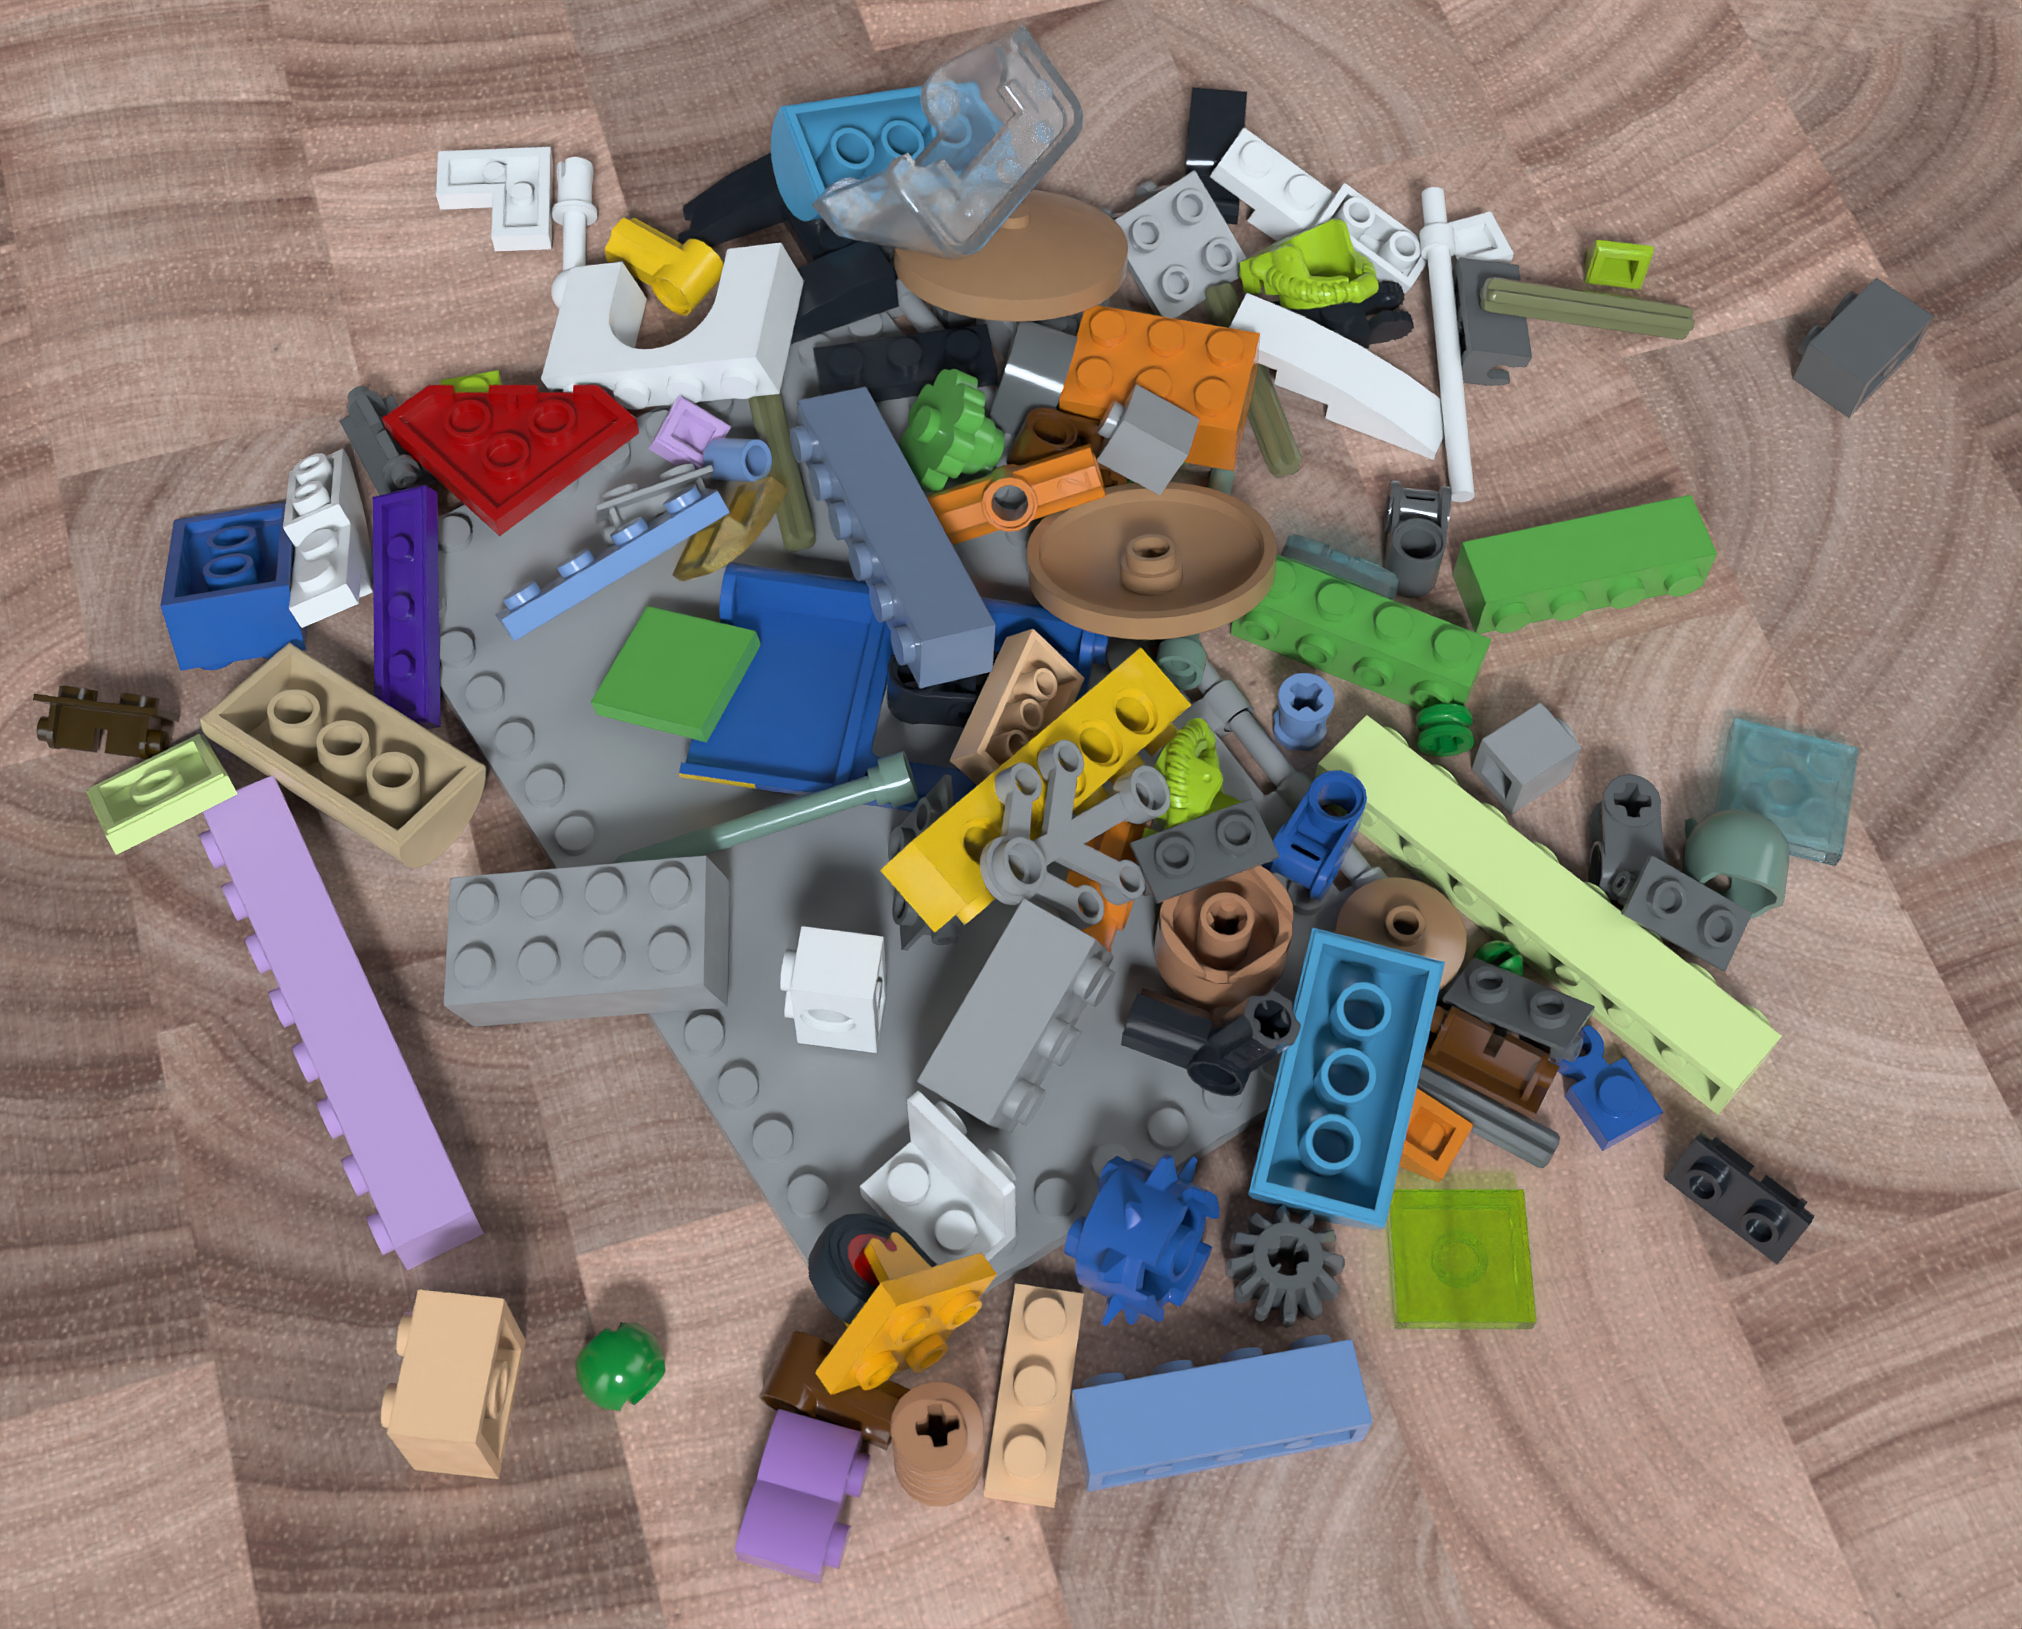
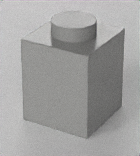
M1135 385L1123 405L1116 401L1110 404L1098 426L1097 434L1105 438L1097 462L1161 495L1189 454L1199 418Z
M1540 702L1483 738L1471 770L1512 815L1568 779L1581 747L1577 743L1575 734L1570 726L1562 719L1554 718Z

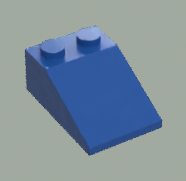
M286 502L174 520L160 606L180 671L194 668L218 670L236 661L259 657L269 660L288 643H291L300 650H306L307 626L301 628L289 609L295 546L283 529Z

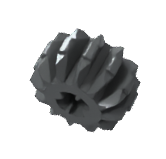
M1283 1204L1281 1207L1276 1208L1273 1225L1264 1216L1256 1212L1249 1218L1247 1225L1249 1233L1236 1232L1231 1239L1230 1248L1237 1256L1227 1260L1225 1274L1232 1279L1241 1281L1235 1287L1233 1294L1236 1303L1248 1302L1254 1298L1258 1300L1254 1317L1258 1322L1264 1321L1268 1317L1271 1308L1279 1310L1280 1321L1285 1328L1294 1325L1297 1308L1309 1319L1316 1320L1320 1317L1323 1310L1321 1300L1334 1301L1339 1294L1341 1286L1334 1276L1342 1273L1345 1259L1344 1256L1328 1252L1334 1246L1336 1240L1334 1230H1324L1317 1234L1311 1231L1315 1222V1215H1313L1312 1211L1302 1215L1300 1223L1297 1224L1290 1222V1213ZM1281 1257L1291 1260L1289 1269L1297 1265L1295 1274L1292 1276L1280 1274L1281 1264L1273 1267L1275 1258Z

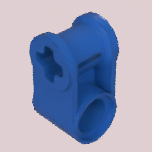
M1341 770L1327 771L1319 775L1311 783L1290 820L1284 823L1273 840L1280 856L1279 859L1265 863L1262 867L1272 874L1278 873L1310 890V898L1320 902L1332 885L1346 853L1357 837L1367 802L1366 789L1361 781L1351 773ZM1334 804L1341 806L1348 814L1334 817L1326 814L1320 807Z

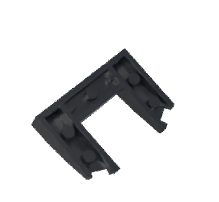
M771 153L730 173L683 206L685 221H691L690 230L678 234L677 242L684 244L688 239H697L709 247H713L784 223L808 263L797 268L804 282L790 344L899 307L895 271L874 238L865 239L850 214L812 221H802L795 217L786 206L780 194L774 175Z

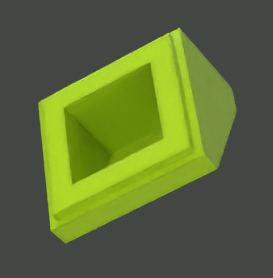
M1596 240L1588 247L1586 252L1584 283L1641 289L1654 253V246Z

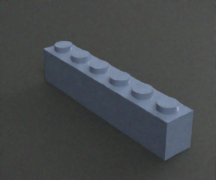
M867 387L798 400L797 426L790 428V442L794 457L798 463H806L815 499L817 501L824 500L828 506L829 521L833 535L838 541L845 540L849 548L851 569L856 580H865L869 587L873 614L879 623L886 621L891 631L893 652L899 665H908L919 688L992 672L995 623Z

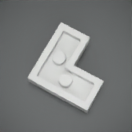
M550 147L438 151L436 197L440 210L492 208L491 238L495 251L552 249L553 158Z

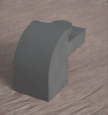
M1065 316L1048 320L1016 322L1008 355L997 382L988 418L994 421L995 428L1018 436L1027 415L1033 409L1040 407L1056 409L1078 337L1075 335L1079 320Z

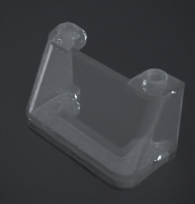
M1022 25L942 62L926 79L921 88V106L926 118L938 134L915 160L906 153L893 159L883 171L864 179H840L828 186L812 206L836 234L848 239L949 260L962 259L973 255L985 246L1078 138L1083 127L1082 107L1068 84L1026 27Z

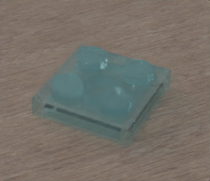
M1735 718L1728 732L1714 813L1732 809H1745L1759 813L1771 819L1784 833L1791 856L1836 867L1844 851L1859 748Z

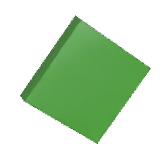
M647 606L591 700V704L599 716L707 742L761 646L760 640L754 630Z

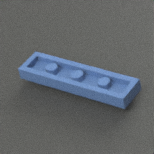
M693 485L678 492L663 503L668 512L646 524L643 517H638L611 533L610 536L614 544L593 556L589 548L561 562L556 567L561 575L539 588L536 581L533 580L506 595L502 600L507 608L495 614L508 636L514 641L518 640L730 513L718 491L706 488L699 492L697 487Z

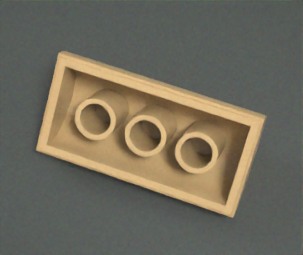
M291 643L284 646L200 718L202 730L208 738L268 777L273 776L277 783L409 868H419L431 863L455 842L472 818L483 793L486 779V768L483 764Z

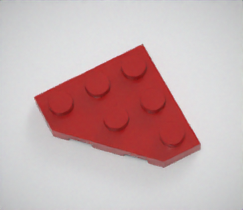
M428 385L382 418L387 434L499 537L639 434L636 418L598 385H573V392H539L538 385H489L488 392H455L454 385Z

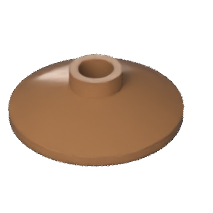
M1384 878L1362 886L1346 900L1339 912L1335 925V934L1444 961L1445 965L1439 990L1444 988L1455 977L1466 952L1465 927L1454 905L1435 888L1413 879ZM1393 923H1406L1415 929V933L1402 935L1394 929Z

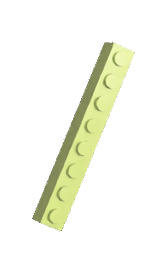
M1366 715L1318 763L1314 780L1327 771L1341 770L1351 773L1363 784L1366 789L1367 802L1359 828L1360 833L1422 882L1442 893L1455 908L1494 939L1511 943L1520 952L1523 961L1561 992L1595 1006L1592 1013L1594 1018L1717 1115L1763 1064L1782 1037V1035L1771 1028L1769 1021L1760 1011L1750 1005L1740 1004L1717 986L1716 981L1707 970L1695 963H1687L1665 946L1659 935L1623 916L1621 911L1611 904L1609 897L1602 889L1590 882H1582L1559 863L1557 857L1549 848L1540 843L1529 841L1508 824L1505 816L1497 808L1487 803H1480L1458 785L1456 779L1449 771L1439 765H1431L1410 749L1406 740L1396 730L1390 727H1382ZM1327 805L1340 817L1348 814L1341 806Z

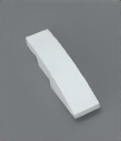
M1249 293L1246 294L1229 328L1260 333L1258 363L1277 370L1275 385L1327 404L1328 408L1325 417L1327 420L1432 460L1435 459L1445 436L1442 403L1439 397L1409 375L1351 340L1304 316Z

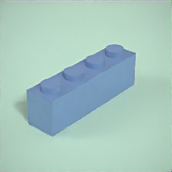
M1314 1335L1294 1341L1289 1345L1290 1350L1263 1355L1261 1348L1249 1347L1234 1350L1221 1357L1222 1363L1195 1368L1191 1360H1177L1155 1367L1152 1370V1376L1125 1380L1123 1373L1114 1372L1086 1379L1083 1382V1388L1073 1390L1070 1410L1087 1492L1364 1441L1373 1421L1352 1339L1332 1343L1329 1335Z

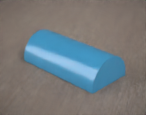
M980 78L780 106L772 126L771 156L775 179L786 206L795 217L802 221H812L931 201L945 195L968 190L1007 188L1013 185L1020 177Z
M1316 928L1311 929L1292 1008L1295 1018L1301 1024L1294 1044L1281 1054L1248 1195L1251 1198L1275 1208L1281 1207L1284 1204L1290 1213L1301 1216L1306 1212L1312 1211L1316 1220L1371 1230L1385 1228L1445 965L1444 961Z

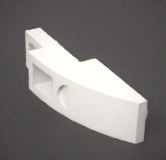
M1243 128L1210 176L1255 209L1248 222L1276 241L1311 229L1334 218L1341 219L1347 224L1354 250L1367 257L1374 265L1378 283L1382 282L1384 284L1387 281H1394L1402 286L1404 293H1407L1428 262L1421 255L1420 237L1346 183L1340 187L1336 194L1246 128Z
M344 449L327 456L323 453L310 455L301 460L289 472L283 529L295 546L289 609L301 628L359 604V598L373 592V567L369 534L349 457Z

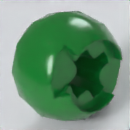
M620 1322L616 1331L606 1327L582 1349L575 1361L577 1381L585 1397L607 1411H621L626 1401L632 1405L637 1404L660 1382L666 1371L664 1353L655 1335L638 1323Z

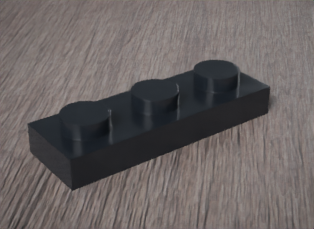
M987 324L813 348L820 396L867 387L874 402L919 396L925 385L931 384L934 386L939 373L944 369L949 371L957 369L977 378V388L997 385V367Z

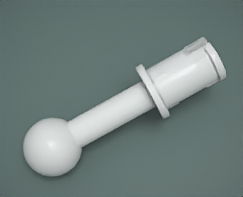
M570 157L565 159V163L561 161L557 164L558 203L552 207V218L558 224L563 225V272L559 273L554 279L551 286V296L554 304L559 309L570 268L586 266V226L592 225L597 220V209L592 205L593 164L580 157Z

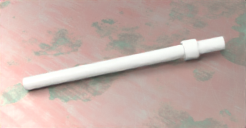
M1430 187L1421 193L1424 228L1419 233L1421 255L1424 259L1428 260L1449 486L1452 489L1451 500L1454 502H1466L1472 500L1475 495L1451 257L1456 252L1453 227L1447 224L1444 190L1439 187Z

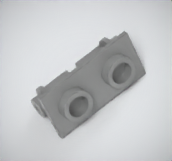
M692 463L680 465L662 473L659 476L661 483L638 490L636 483L619 486L603 494L604 502L595 505L594 519L596 524L608 519L610 521V526L601 528L607 547L614 544L610 534L626 523L638 517H643L646 524L656 519V517L668 512L663 503L678 492L693 485L697 487L699 492L705 490V486L710 484L712 478V466L696 470Z

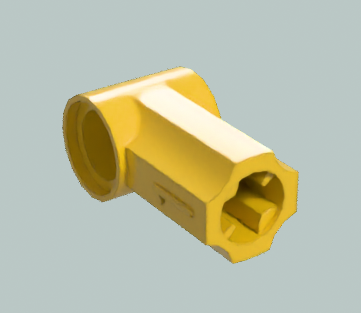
M623 217L612 228L610 239L604 248L607 262H623L632 276L651 286L653 293L666 308L681 316L689 315L720 282L724 265L719 255L704 242L697 239H688L684 244H681L635 217L630 220Z

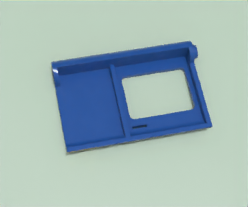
M729 562L721 586L720 623L756 631L761 646L708 741L703 742L691 739L685 763L681 762L678 772L680 778L805 796L867 776V769L877 766L878 758H880L873 753L872 749L887 686L888 664L894 652L891 643V631L886 621L879 623L873 614L869 587L866 582ZM981 597L995 623V651L1000 652L1006 637L1034 629L1085 678L1075 702L1088 692L1093 664L1105 665L1109 636L1092 633L1068 624L1051 614L1043 606ZM909 762L919 794L918 801L893 808L891 802L879 806L876 800L863 805L912 812L920 799L925 797L945 774L951 775L954 805L977 785L959 769Z

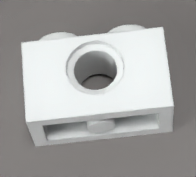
M801 926L797 951L788 949L785 951L780 979V989L787 991L785 1017L794 1018L798 1043L877 1053L887 998L883 936Z

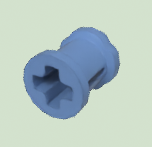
M1299 673L1287 678L1280 686L1277 698L1279 708L1274 713L1273 735L1279 744L1288 750L1311 751L1320 746L1325 739L1327 733L1326 720L1332 712L1335 699L1333 689L1326 680L1315 674Z

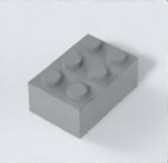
M1023 898L916 1082L988 1125L1013 1133L1018 1123L1027 1126L1035 1117L1044 1101L1046 1090L1039 1086L1052 1064L1055 1063L1058 1066H1062L1073 1052L1080 1038L1081 1031L1074 1026L1087 1004L1096 1007L1109 990L1115 976V971L1109 968L1114 956L1095 938Z

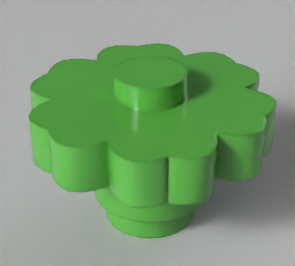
M947 369L942 370L934 386L931 384L924 386L918 400L915 401L910 409L908 416L909 427L899 442L902 454L921 489L925 492L941 491L948 477L955 479L961 472L967 475L975 473L986 475L995 468L1003 453L1005 444L1004 433L1002 430L995 428V423L992 419L985 417L983 408L985 393L977 389V378L957 369L950 371Z

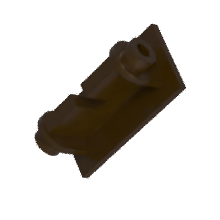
M59 686L58 697L34 694L33 700L50 705L49 716H42L38 721L37 738L39 741L47 742L51 749H69L97 753L100 730H107L104 753L147 760L167 750L169 747V734L167 731L161 730L162 720L175 722L180 720L179 715L158 709L160 699L150 696L121 693L119 704L98 702V691L71 686Z

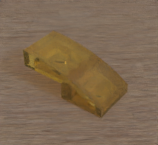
M770 476L739 486L728 508L730 513L690 536L672 576L683 582L711 574L733 561L767 527L789 489Z

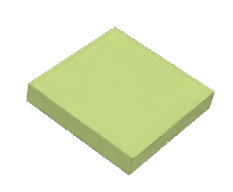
M198 734L88 788V791H86L103 832L116 855L237 795L233 784L204 734Z

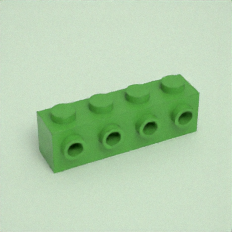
M1277 554L1276 576L1270 591L1255 608L1232 622L1230 633L1233 636L1418 710L1437 704H1458L1466 707L1479 679L1492 640Z

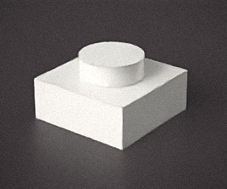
M1491 211L1447 223L1453 227L1456 252L1451 257L1452 270L1459 258L1511 264L1514 253Z

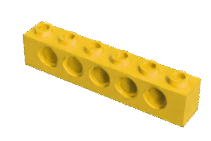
M1140 647L910 842L880 871L934 933L955 915L964 925L967 924L995 899L983 881L980 871V857L988 842L1001 837L1005 805L1000 801L995 790V779L999 772L1023 762L1031 765L1039 774L1042 791L1039 798L1032 802L1029 839L1033 841L1039 838L1042 833L1048 782L1043 778L1038 767V755L1042 749L1060 740H1069L1079 748L1083 756L1084 768L1076 780L1072 812L1077 816L1102 802L1110 795L1102 786L1107 780L1114 785L1119 776L1145 764L1144 760L1137 754L1140 750L1144 748L1152 757L1175 737L1176 732L1179 730L1172 722L1189 708L1191 704ZM1016 781V785L1018 789L1021 791V787L1019 783Z

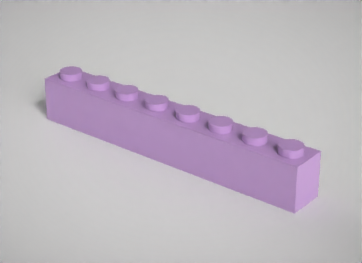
M269 776L236 790L237 795L203 811L210 829L200 833L199 837L213 867L217 869L226 865L233 880L222 885V890L237 921L249 917L255 934L244 938L260 974L272 969L279 987L268 991V995L283 1027L286 1028L295 1023L303 1042L292 1046L296 1060L307 1082L310 1083L319 1078L327 1097L316 1102L325 1126L332 1139L344 1134L352 1154L341 1159L348 1179L357 1196L369 1192L378 1212L366 1217L371 1232L382 1254L385 1255L395 1250L405 1268L409 1270L484 1233L290 807L276 779L273 776Z

